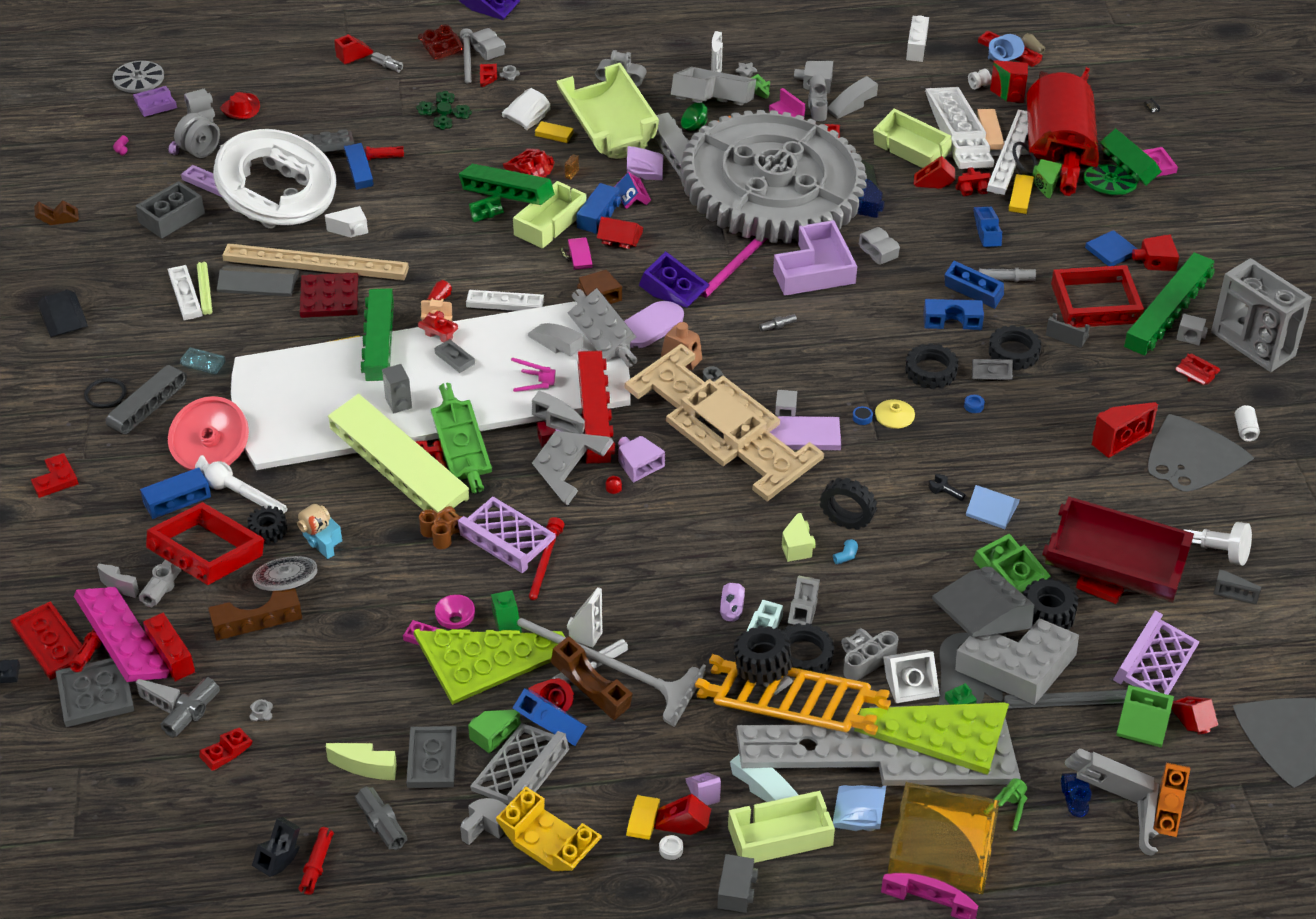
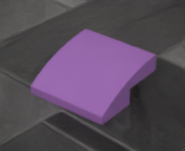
M166 86L133 94L134 100L144 117L177 108L176 101L171 97L170 90Z

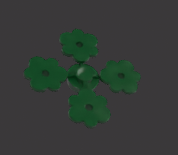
M448 91L436 93V101L439 102L437 108L433 106V103L421 101L416 106L420 115L430 116L436 110L439 114H442L439 117H435L433 126L441 130L452 128V119L446 116L451 111L456 118L468 119L469 115L472 114L467 105H457L456 108L452 109L450 104L454 102L455 95Z

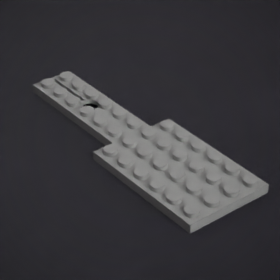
M1006 718L1004 719L988 775L856 732L854 727H851L848 732L813 725H737L736 728L741 768L879 767L883 786L1008 785L1013 778L1021 780ZM803 739H811L817 746L814 750L808 751L799 742Z

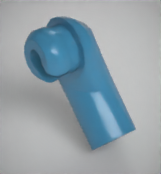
M846 540L843 552L833 554L835 564L855 558L858 550V544L855 540Z

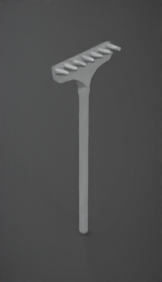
M523 618L517 621L518 626L559 644L566 638ZM579 644L585 650L587 657L660 690L665 696L667 703L663 713V720L673 727L676 726L697 689L695 687L698 678L703 679L705 676L706 665L703 664L700 669L691 667L679 680L673 682L664 681Z

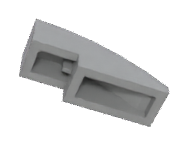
M868 76L858 80L844 90L827 107V111L839 119L864 107V101L877 96L878 84Z
M544 323L528 333L530 338L554 353L562 351L568 356H572L584 347L583 335L562 325Z
M540 390L532 399V415L546 419V426L563 432L584 434L585 421L573 408L550 394Z

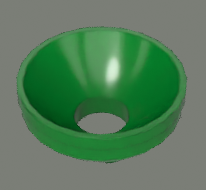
M692 103L682 116L681 126L687 131L699 130L707 123V107L703 103Z

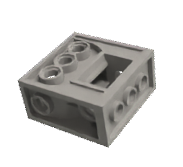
M1250 258L1225 273L1211 333L1269 372H1272L1296 356L1312 297Z

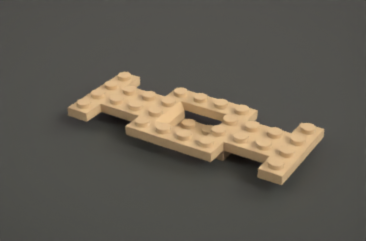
M682 343L625 382V389L637 399L653 389L677 409L666 416V422L720 465L725 466L738 456L760 473L763 477L753 484L752 490L766 501H769L824 459V453L810 442L797 452H794L770 432L780 425V419L725 376L720 377L715 382L710 379L704 382L688 370L685 366L695 360V353ZM703 417L724 434V438L722 439L697 418Z

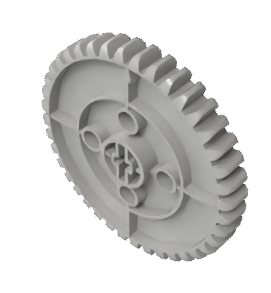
M757 110L756 114H753L752 111H744V115L731 113V118L721 116L719 121L712 120L708 123V126H702L699 132L693 134L691 140L686 145L680 171L685 194L690 197L691 204L697 206L699 213L706 214V219L712 222L717 220V226L720 228L730 227L729 232L733 234L742 232V237L750 238L751 235L756 236L757 241L769 238L771 243H777L778 239H782L784 243H791L792 239H796L798 242L799 226H807L808 224L834 220L840 230L841 226L847 225L851 218L856 216L862 206L867 187V175L865 173V166L861 162V156L856 153L854 146L848 145L846 138H838L839 133L837 131H828L827 125L820 124L818 126L816 125V120L813 119L806 121L802 115L792 117L789 112H784L781 115L775 110H771L770 113H765L764 110Z

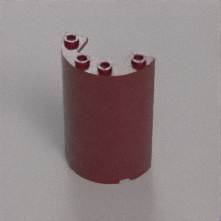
M1068 496L1066 504L1062 503L1059 509L1058 516L1062 517L1057 533H1052L1050 545L1045 544L1042 556L1046 558L1045 564L1173 603L1194 533Z

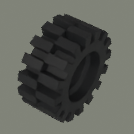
M261 506V510L256 508L254 513L251 512L249 514L250 517L247 519L248 529L263 537L267 544H271L270 541L276 543L278 542L277 538L281 540L283 535H286L287 523L285 513L283 514L281 509L278 510V507L275 506L272 509V506H268L267 509H264V506ZM273 523L271 526L262 527L263 524Z

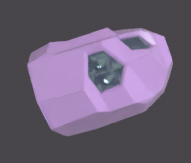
M728 583L723 586L720 613L726 621L734 622L742 614L745 588L740 584Z

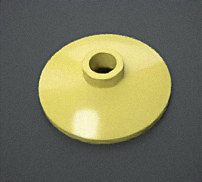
M886 400L876 407L875 417L880 424L889 428L899 429L909 426L914 421L915 411L911 405L904 401Z

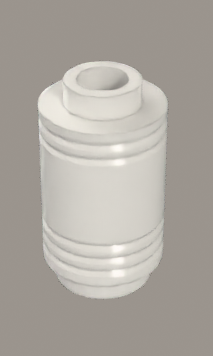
M1251 406L1239 407L1235 411L1239 436L1244 441H1254L1260 433L1255 409Z

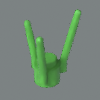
M1011 779L1007 787H1004L989 803L984 812L987 813L997 803L1001 807L1006 801L1011 803L1019 802L1012 828L1013 831H1017L1023 806L1027 800V797L1024 795L1027 791L1026 784L1020 779Z

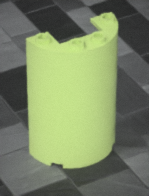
M621 63L604 67L606 81L577 90L574 87L573 76L556 81L563 97L601 154L603 153L609 158L615 159L626 158L628 146L644 149L648 146L646 143L656 135L659 119Z

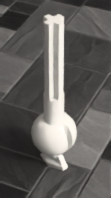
M203 455L199 457L195 468H200L211 488L218 490L228 487L260 506H264L266 509L268 506H272V509L276 506L278 510L281 509L283 511V514L287 512L288 508H286V505L235 478L231 467L225 462L217 461L209 464Z

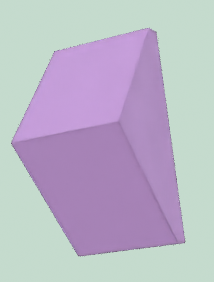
M706 772L686 778L691 794L707 806L720 802V777Z

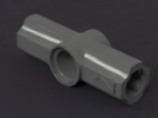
M209 677L204 678L189 694L184 693L177 699L175 709L160 723L161 729L172 738L174 736L177 737L192 720L198 721L203 716L206 705L220 691L215 681Z
M366 786L360 789L355 799L364 812L371 830L379 834L389 850H398L403 847V844L407 841V836L397 823L391 806L388 803H383L373 787L369 788Z

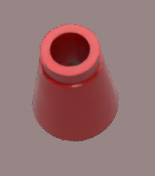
M445 280L436 282L427 300L431 301V298L433 300H445L451 295L452 286Z

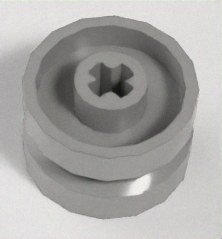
M189 113L178 122L174 139L179 148L188 151L195 157L204 158L216 149L220 139V130L215 123L197 113Z

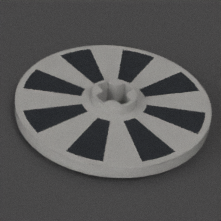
M150 61L126 63L120 66L113 74L114 85L118 89L129 93L152 90L164 80L162 67Z

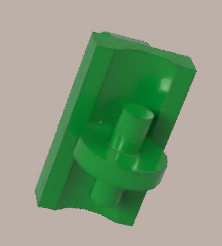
M500 195L469 204L473 222L493 218L495 215L504 213Z

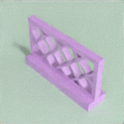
M491 497L468 518L463 516L458 520L461 536L521 573H524L528 569V563L556 538L555 533L495 497ZM495 505L500 508V511L488 512V509ZM513 516L515 521L503 522V517ZM500 517L501 522L488 523V518ZM486 518L485 524L474 523L477 519ZM528 525L531 527V530L519 531L518 526ZM516 526L515 532L504 533V527ZM501 528V533L492 534L489 532V529ZM535 535L546 536L544 540L534 541ZM532 536V541L520 542L519 537ZM517 537V543H507L504 541L505 538ZM533 547V550L527 555L520 551V548Z
M1155 610L1113 680L1120 685L1124 680L1132 686L1155 692L1158 691L1154 689L1153 685L1161 684L1164 694L1169 695L1198 646L1199 641L1161 620L1163 614ZM1160 628L1167 631L1171 637L1162 638L1159 631ZM1184 641L1192 647L1190 649H1182L1179 642ZM1173 642L1176 650L1168 651L1165 643ZM1159 644L1162 651L1153 652L1151 645ZM1179 655L1182 663L1173 664L1170 656ZM1165 657L1167 664L1159 665L1156 658ZM1150 658L1153 666L1145 667L1142 659ZM1162 670H1170L1173 677L1164 678ZM1156 671L1159 679L1150 680L1147 672ZM1142 673L1144 681L1132 677V674Z

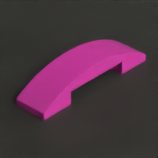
M910 873L885 874L883 877L881 892L904 900L906 894L910 893L951 907L952 917L976 919L978 905L966 894L945 882Z

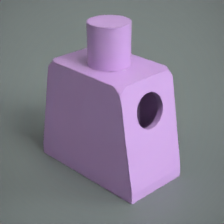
M639 436L632 441L627 437L619 440L618 460L633 483L665 466V451L643 436Z

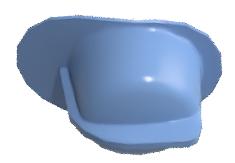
M1006 34L992 39L989 43L988 60L1009 61L1018 58L1024 52L1023 41L1014 34Z

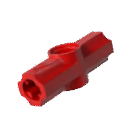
M1075 151L1065 154L1064 163L1062 164L1060 191L1065 196L1075 193L1079 178L1080 156Z

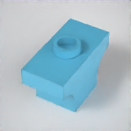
M331 517L328 527L316 535L303 533L310 546L315 547L327 559L334 556V546L342 542L340 526Z

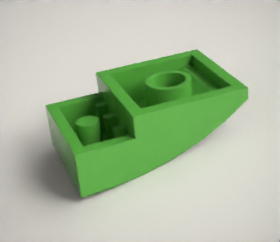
M1010 534L977 550L973 561L980 569L982 567H992L1021 593H1024L1027 585H1031L1032 581H1039L1041 578L1048 580L1051 577L1025 545L1020 547Z

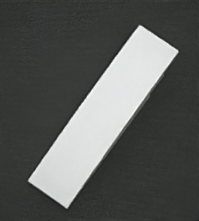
M959 87L927 88L925 92L940 131L951 135L952 151L950 153L958 168L994 167V160L989 153L990 145L985 139L986 131Z

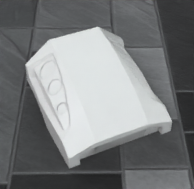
M530 88L525 90L523 94L516 98L502 112V117H507L528 130L545 117V114L550 110V103L544 94Z

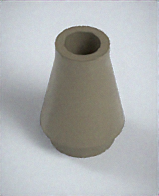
M1027 33L1021 39L1024 47L1039 54H1043L1045 51V47L1033 34Z

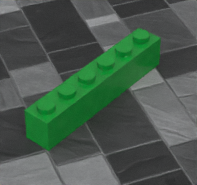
M473 163L459 173L464 190L493 196L500 195L503 198L542 205L555 195L551 179Z
M392 288L369 289V297H365V306L368 309L364 310V317L367 322L363 324L364 334L366 335H363V347L365 348H362V360L364 361H361V373H365L366 381H383L382 369L390 367L394 310Z

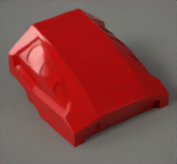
M526 149L510 161L503 163V167L508 171L539 177L549 175L554 166L553 157L546 155L545 151H540L539 149Z

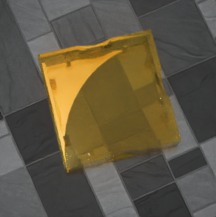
M906 782L898 826L895 830L889 859L888 874L910 873L923 875L945 882L958 890L983 895L999 808L998 803L1000 801L969 794L950 793L939 788Z

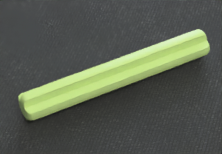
M199 262L197 264L201 310L202 314L210 315L212 314L208 267L206 262Z

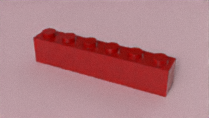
M602 351L578 352L577 364L582 418L585 421L584 434L613 437V425H609V420H612L611 408H607V404L610 403L609 391L606 392L605 388L608 387V375H604V370H607L606 358L602 357ZM615 444L611 445L604 456L587 449L585 452L586 464L610 463L611 455L615 454Z

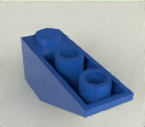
M524 688L513 706L514 710L553 734H556L557 731L565 733L567 742L576 746L587 728L585 724L530 689Z

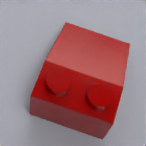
M1152 402L1118 406L1100 412L1096 417L1092 445L1106 457L1110 458L1152 434L1158 404Z

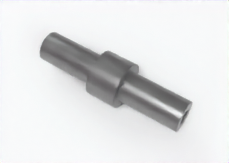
M795 314L783 318L779 316L773 318L772 321L759 324L761 332L772 328L779 329L786 324L796 322L797 318Z

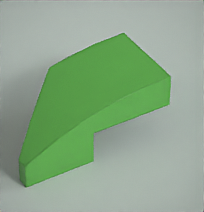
M758 74L751 77L756 79L754 93L767 99L770 93V81L766 82Z

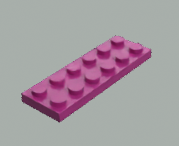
M116 587L76 590L74 598L126 682H133L138 679L152 680L168 677L169 669Z

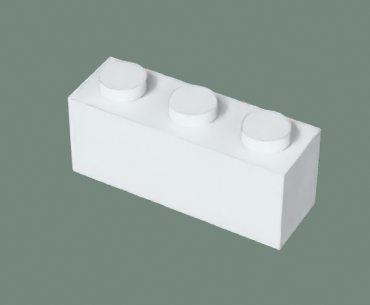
M912 17L906 60L923 62L929 17Z

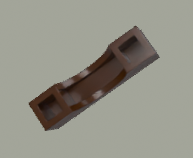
M295 588L273 591L270 600L257 609H239L230 602L208 607L216 641L302 619L301 606Z
M570 636L553 648L551 663L609 717L615 720L630 708L633 693L617 679L610 681L602 677L588 661L585 650Z

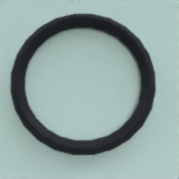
M1018 141L1014 143L1012 148L1014 160L1023 173L1033 176V172H1028L1021 165L1017 157L1016 147L1021 145L1028 151L1034 167L1037 165L1034 153L1029 152L1028 145Z
M103 378L87 386L84 398L91 406L107 408L120 403L126 396L127 390L124 383L120 380ZM114 382L121 386L122 394L114 402L97 404L88 397L90 389L99 383Z

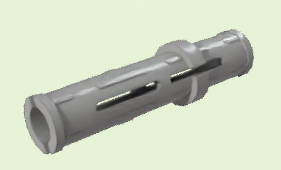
M979 269V272L996 280H1010L1014 282L1036 280V269Z

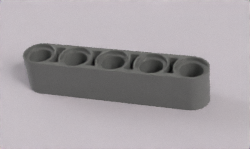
M171 365L165 366L112 410L106 418V425L122 434L129 433L185 385L187 374Z

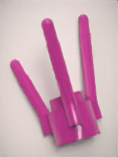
M511 358L513 362L538 369L539 371L522 369L521 372L538 375V382H542V384L514 388V392L540 388L549 389V385H554L555 369Z

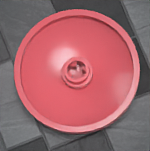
M212 396L197 399L186 405L171 423L168 433L170 452L174 459L188 471L195 469V464L202 455L209 464L222 461L230 465L241 455L246 446L249 435L248 422L240 408L226 398Z

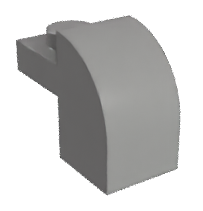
M798 576L788 623L812 624L818 600L819 579Z
M492 798L479 799L468 806L469 817L465 818L460 826L462 841L470 845L483 830L500 838L505 832L496 821V817L508 805Z

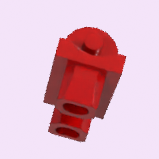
M969 167L967 173H962V176L958 177L956 190H960L963 196H970L974 188L978 189L979 194H987L991 175L990 173L981 174L980 171L975 172L973 167Z
M436 311L434 314L429 312L426 318L418 323V327L425 330V335L429 337L440 336L441 342L444 343L449 339H453V333L458 329V324L444 319V313Z

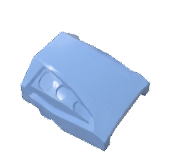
M839 786L833 818L834 828L852 831H874L875 829H880L886 786Z

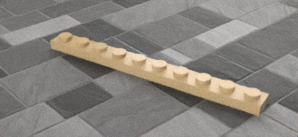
M227 244L222 255L223 261L332 273H358V276L405 280L409 269L407 262Z

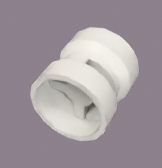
M982 69L978 73H969L968 82L970 87L977 89L981 85H990V72L987 69Z

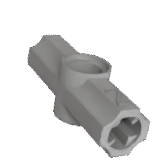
M166 559L162 564L155 566L152 570L153 577L140 593L139 600L145 606L151 608L157 605L163 595L174 588V580L182 569Z

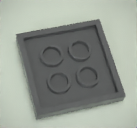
M112 658L88 663L81 672H74L70 668L56 671L66 727L134 711L129 682H126Z

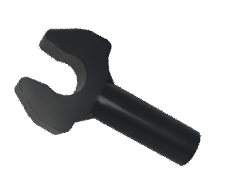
M935 474V480H929L928 487L931 492L937 494L944 491L960 501L964 500L966 494L948 485L947 476Z

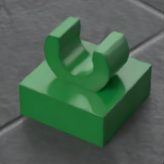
M966 683L945 692V699L950 705L976 704L977 699L971 693L972 690Z

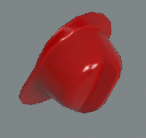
M550 679L529 688L565 712L572 705L573 690L563 679Z

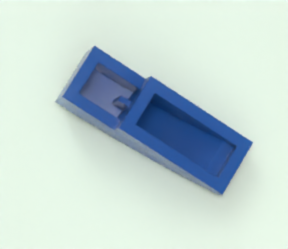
M362 143L344 146L356 190L372 187L373 178Z
M974 207L976 226L983 247L1002 246V231L999 227V218L993 208Z

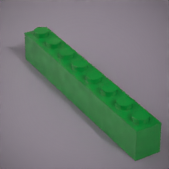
M1194 252L1126 334L1124 347L1144 356L1149 350H1153L1157 340L1163 338L1166 329L1172 327L1175 318L1178 319L1182 310L1187 309L1190 300L1196 298L1199 289L1204 288L1207 279L1212 278L1215 272L1213 268L1215 260Z

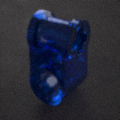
M1062 773L1061 788L1069 813L1076 817L1087 815L1089 812L1088 802L1092 797L1089 783L1078 779L1077 773Z

